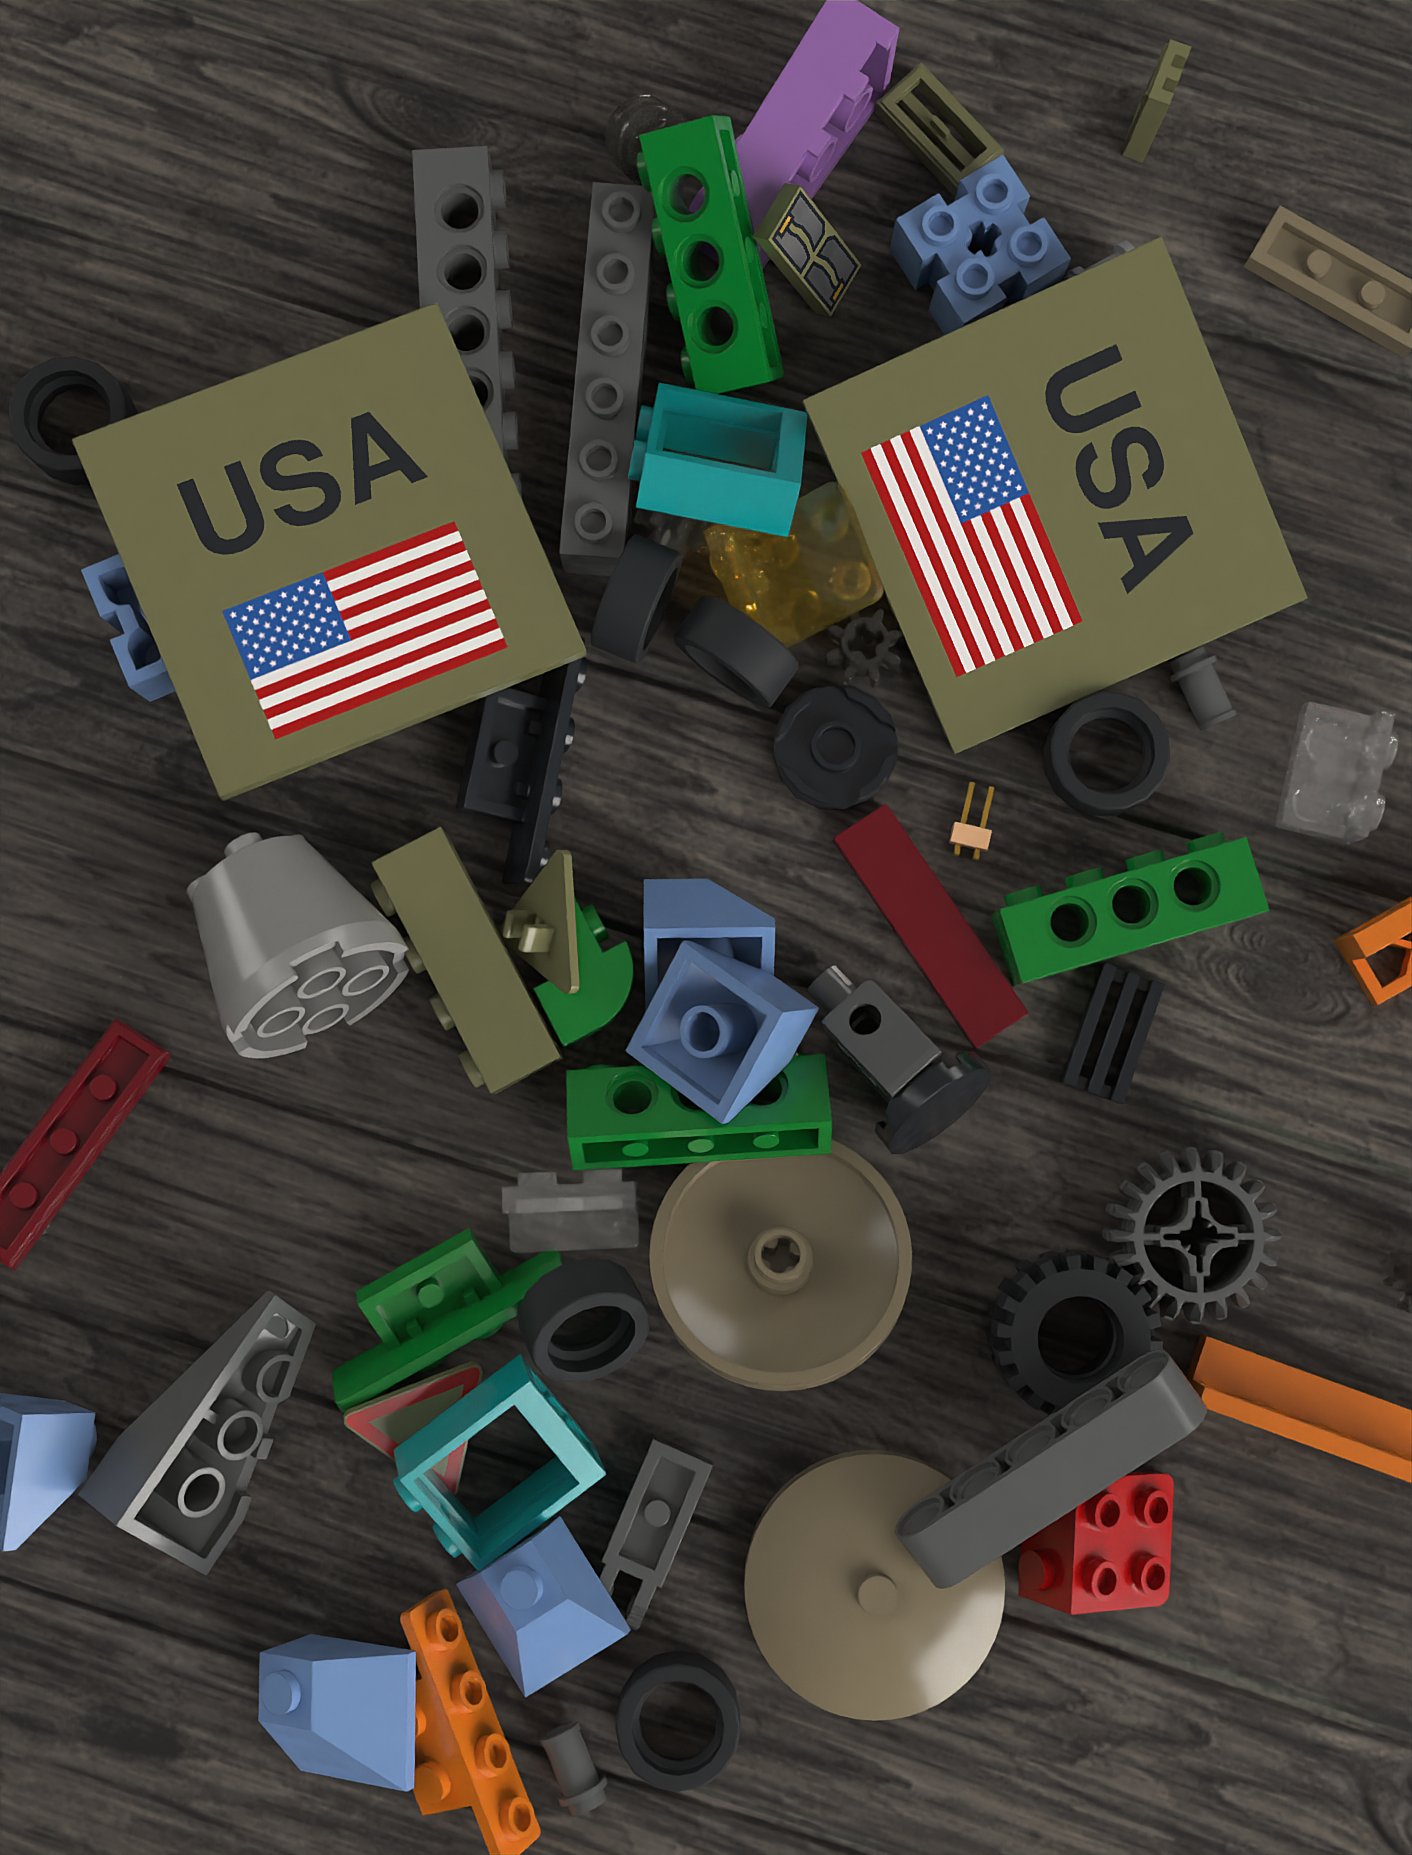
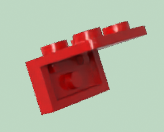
M1159 1471L1128 1473L1021 1543L1018 1566V1596L1070 1615L1160 1606L1164 1604L1168 1599L1170 1587L1174 1494L1172 1477Z

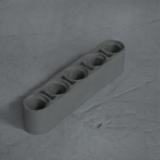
M1165 1350L1148 1352L917 1502L900 1518L895 1528V1534L936 1588L952 1587L1186 1437L1204 1420L1207 1413V1405L1169 1353Z

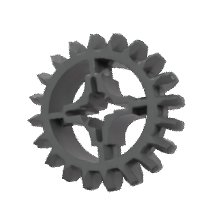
M1195 1147L1182 1148L1179 1156V1166L1170 1151L1162 1150L1157 1152L1158 1174L1145 1162L1135 1164V1174L1142 1184L1138 1188L1131 1182L1120 1180L1116 1188L1121 1194L1129 1198L1126 1207L1115 1203H1108L1105 1209L1107 1214L1122 1218L1121 1229L1107 1228L1102 1232L1104 1240L1115 1243L1122 1242L1123 1249L1110 1253L1106 1259L1120 1267L1131 1266L1127 1272L1133 1275L1127 1286L1133 1288L1138 1284H1143V1287L1152 1298L1145 1304L1151 1308L1160 1300V1316L1168 1320H1174L1183 1306L1185 1318L1192 1324L1201 1323L1205 1305L1213 1318L1217 1320L1225 1319L1228 1311L1225 1301L1226 1297L1240 1308L1249 1306V1296L1242 1287L1246 1283L1260 1290H1264L1267 1287L1268 1282L1255 1271L1259 1263L1267 1266H1276L1279 1263L1276 1255L1263 1251L1264 1241L1275 1242L1282 1237L1279 1229L1263 1227L1262 1220L1270 1218L1277 1213L1278 1209L1275 1204L1269 1202L1254 1203V1200L1265 1189L1263 1182L1252 1179L1240 1185L1246 1173V1165L1242 1162L1233 1161L1223 1170V1153L1215 1150H1209L1202 1162H1200V1156ZM1201 1181L1212 1186L1225 1197L1234 1212L1237 1224L1218 1223L1213 1219L1208 1207V1198L1201 1197ZM1180 1184V1194L1174 1195L1173 1209L1169 1216L1163 1221L1147 1223L1145 1225L1147 1215L1154 1202L1165 1191ZM1192 1225L1218 1233V1235H1202V1239L1192 1240L1191 1245L1180 1242L1178 1239L1164 1236V1234H1180L1181 1230L1191 1229ZM1144 1245H1157L1170 1249L1175 1260V1270L1182 1272V1287L1173 1286L1159 1276L1147 1257ZM1236 1246L1235 1253L1228 1266L1214 1279L1204 1283L1203 1276L1210 1275L1211 1259L1215 1253L1222 1248Z

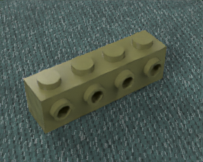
M442 827L371 862L379 877L378 880L370 883L371 889L387 917L398 913L408 933V936L404 937L403 940L409 950L404 953L417 974L424 970L428 971L438 991L429 996L430 1003L446 1031L455 1026L459 1031L467 1050L459 1053L458 1056L474 1087L477 1088L486 1084L490 1093L497 1094L564 1059L455 847Z

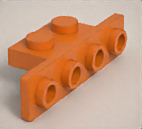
M447 1589L434 1591L400 1616V1622L410 1648L416 1651V1664L420 1671L416 1673L414 1788L412 1790L422 1816L471 1806L489 1854L520 1855L540 1836L541 1830L451 1596Z

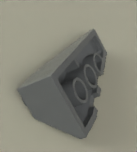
M267 1291L116 1439L78 1495L117 1527L200 1573L207 1575L245 1519L252 1500V1496L246 1492L257 1460L267 1459L274 1440L267 1435L278 1403L289 1398L316 1323L272 1292Z

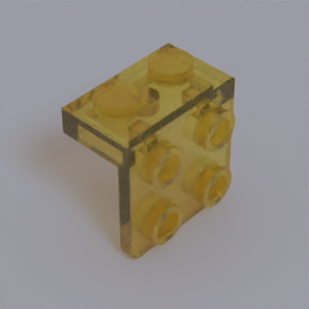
M828 482L797 500L788 537L718 523L703 531L711 552L710 564L712 570L722 582L729 604L764 627L786 648L877 602L883 595V584L850 496L845 487L839 483Z

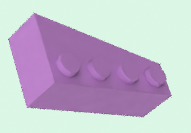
M826 0L774 86L765 97L746 131L735 140L754 233L784 183L800 185L812 200L874 112L876 102L888 92L899 27L858 0ZM704 187L699 190L690 205L689 210L693 213H696L703 205L705 199ZM708 242L703 243L699 251L719 263L716 249ZM757 243L763 269L770 260V257Z

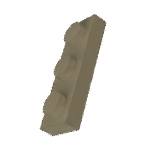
M1280 205L1246 261L1244 268L1390 351L1406 358L1412 351V279Z

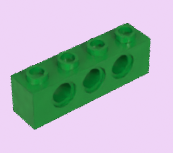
M711 115L639 135L643 152H639L637 155L638 172L643 187L647 192L652 191L657 218L652 221V234L658 253L661 257L667 258L672 283L667 285V301L672 317L676 322L681 321L686 347H683L681 350V363L687 382L690 385H695L696 390L718 394L767 383L784 377L757 242L753 238L754 228L730 117ZM692 176L697 177L701 181L705 191L703 205L696 213L691 212L686 207L682 197L683 187ZM705 242L710 243L716 249L719 256V267L712 278L703 275L697 265L698 250ZM718 307L726 310L733 320V333L727 342L719 340L711 329V317Z
M1218 832L1186 842L1189 853L1186 855L1165 860L1162 849L1125 860L1128 872L1104 878L1102 868L1099 867L1064 878L1067 889L1043 896L1041 886L1037 885L1003 896L1006 907L992 913L991 917L1012 986L1021 985L1270 911L1247 837L1226 843L1223 832ZM1178 873H1187L1198 882L1200 896L1195 905H1187L1176 896L1174 880ZM1118 890L1132 893L1139 902L1140 913L1133 924L1121 921L1113 911L1112 900ZM1056 908L1069 909L1077 916L1080 930L1074 941L1061 940L1053 933L1050 921L1052 913Z
M795 1052L790 1063L729 1123L721 1124L703 1109H689L688 1107L695 1103L645 1065L613 1067L599 1064L581 1070H566L567 1139L573 1171L831 1154L832 1116L825 1054L806 1055ZM757 1100H769L774 1103L770 1105L760 1106L755 1105L752 1102ZM631 1108L645 1109L637 1114L623 1113Z

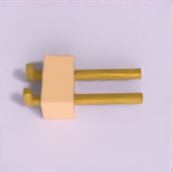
M970 782L961 822L953 823L949 844L955 845L953 852L955 856L960 854L961 846L974 849L972 860L977 861L979 860L980 851L986 852L990 842L992 830L985 829L994 787L989 786L980 827L966 824L975 786L974 782Z

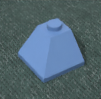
M644 879L645 1011L650 1005L683 941L690 940L774 975L775 918L709 879Z
M690 940L683 941L625 1051L721 1124L729 1123L790 1063L819 1007L769 972Z
M0 1393V1550H16L86 1480L89 1458L94 1453L97 1442V1432L94 1425L95 1412L64 1400Z
M560 1516L505 1551L479 1572L475 1570L456 1583L525 1698L631 1631Z
M310 1634L260 1652L258 1721L301 1771L405 1792L414 1788L415 1650Z

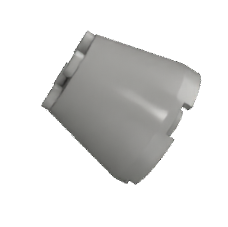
M255 832L242 835L226 846L224 854L227 858L214 866L206 875L194 880L187 888L186 893L193 905L220 1023L226 1036L241 1056L257 1059L285 1055L306 1048L308 1041L304 1035L323 1031L336 1024L343 1017L347 1024L352 1025L388 998L401 984L409 971L403 960L404 952L409 949L397 928L305 840L303 835L278 836L265 840L261 838L260 834Z

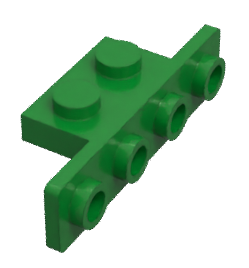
M468 1228L357 1290V1304L383 1342L333 1370L334 1400L341 1412L383 1396L391 1386L412 1374L426 1372L435 1368L448 1354L473 1340H482L496 1333L506 1321L518 1315V1309L526 1292L543 1275L565 1264L558 1248L552 1246L506 1273L499 1275L476 1237Z

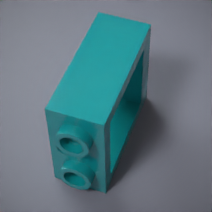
M659 383L654 407L641 405L628 479L640 481L636 508L788 537L801 487L807 413ZM663 448L770 469V472L663 451Z
M521 1354L393 1449L398 1476L393 1482L403 1501L414 1512L424 1508L436 1522L433 1525V1530L446 1551L454 1558L463 1553L478 1572L606 1475L594 1443ZM515 1405L556 1456L473 1518L431 1467L511 1406Z

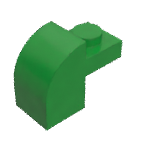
M575 897L577 953L580 964L578 965L579 990L575 994H565L550 981L533 988L562 1045L567 1048L614 1022L626 1008L635 983L634 960L627 942L624 941L603 952L599 943L610 937L593 904L581 909Z

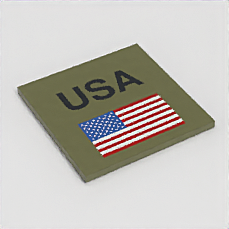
M1162 236L802 401L953 754L975 746L1308 598Z
M438 303L72 439L222 801L586 656L587 650Z

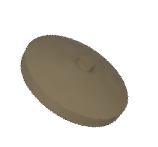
M832 1139L831 1154L690 1163L667 1191L658 1209L650 1240V1273L654 1294L660 1312L677 1341L699 1363L715 1374L747 1387L770 1391H793L817 1387L848 1374L864 1363L876 1352L895 1326L903 1309L912 1272L910 1233L905 1215L893 1190L868 1161L855 1151Z
M856 1450L840 1453L810 1465L789 1480L770 1500L754 1528L747 1550L744 1571L745 1603L754 1638L761 1653L780 1679L795 1693L823 1710L844 1717L872 1721L898 1719L923 1712L940 1704L966 1684L979 1669L995 1641L1001 1624L1005 1599V1577L1002 1557H998L960 1583L949 1588L940 1589L934 1586L895 1534L898 1521L908 1509L953 1479L939 1468L913 1456L893 1451Z

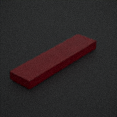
M886 803L833 838L832 841L973 1049L979 1048L1029 1014Z
M117 1018L113 1020L0 1172V1262L14 1271L171 1058L169 1052Z

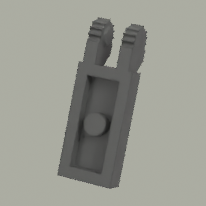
M655 1435L652 1438L602 1556L601 1562L604 1565L598 1577L610 1597L613 1593V1584L619 1570L641 1579L636 1593L631 1596L624 1613L626 1623L634 1630L639 1629L656 1587L662 1588L713 1467L712 1460Z

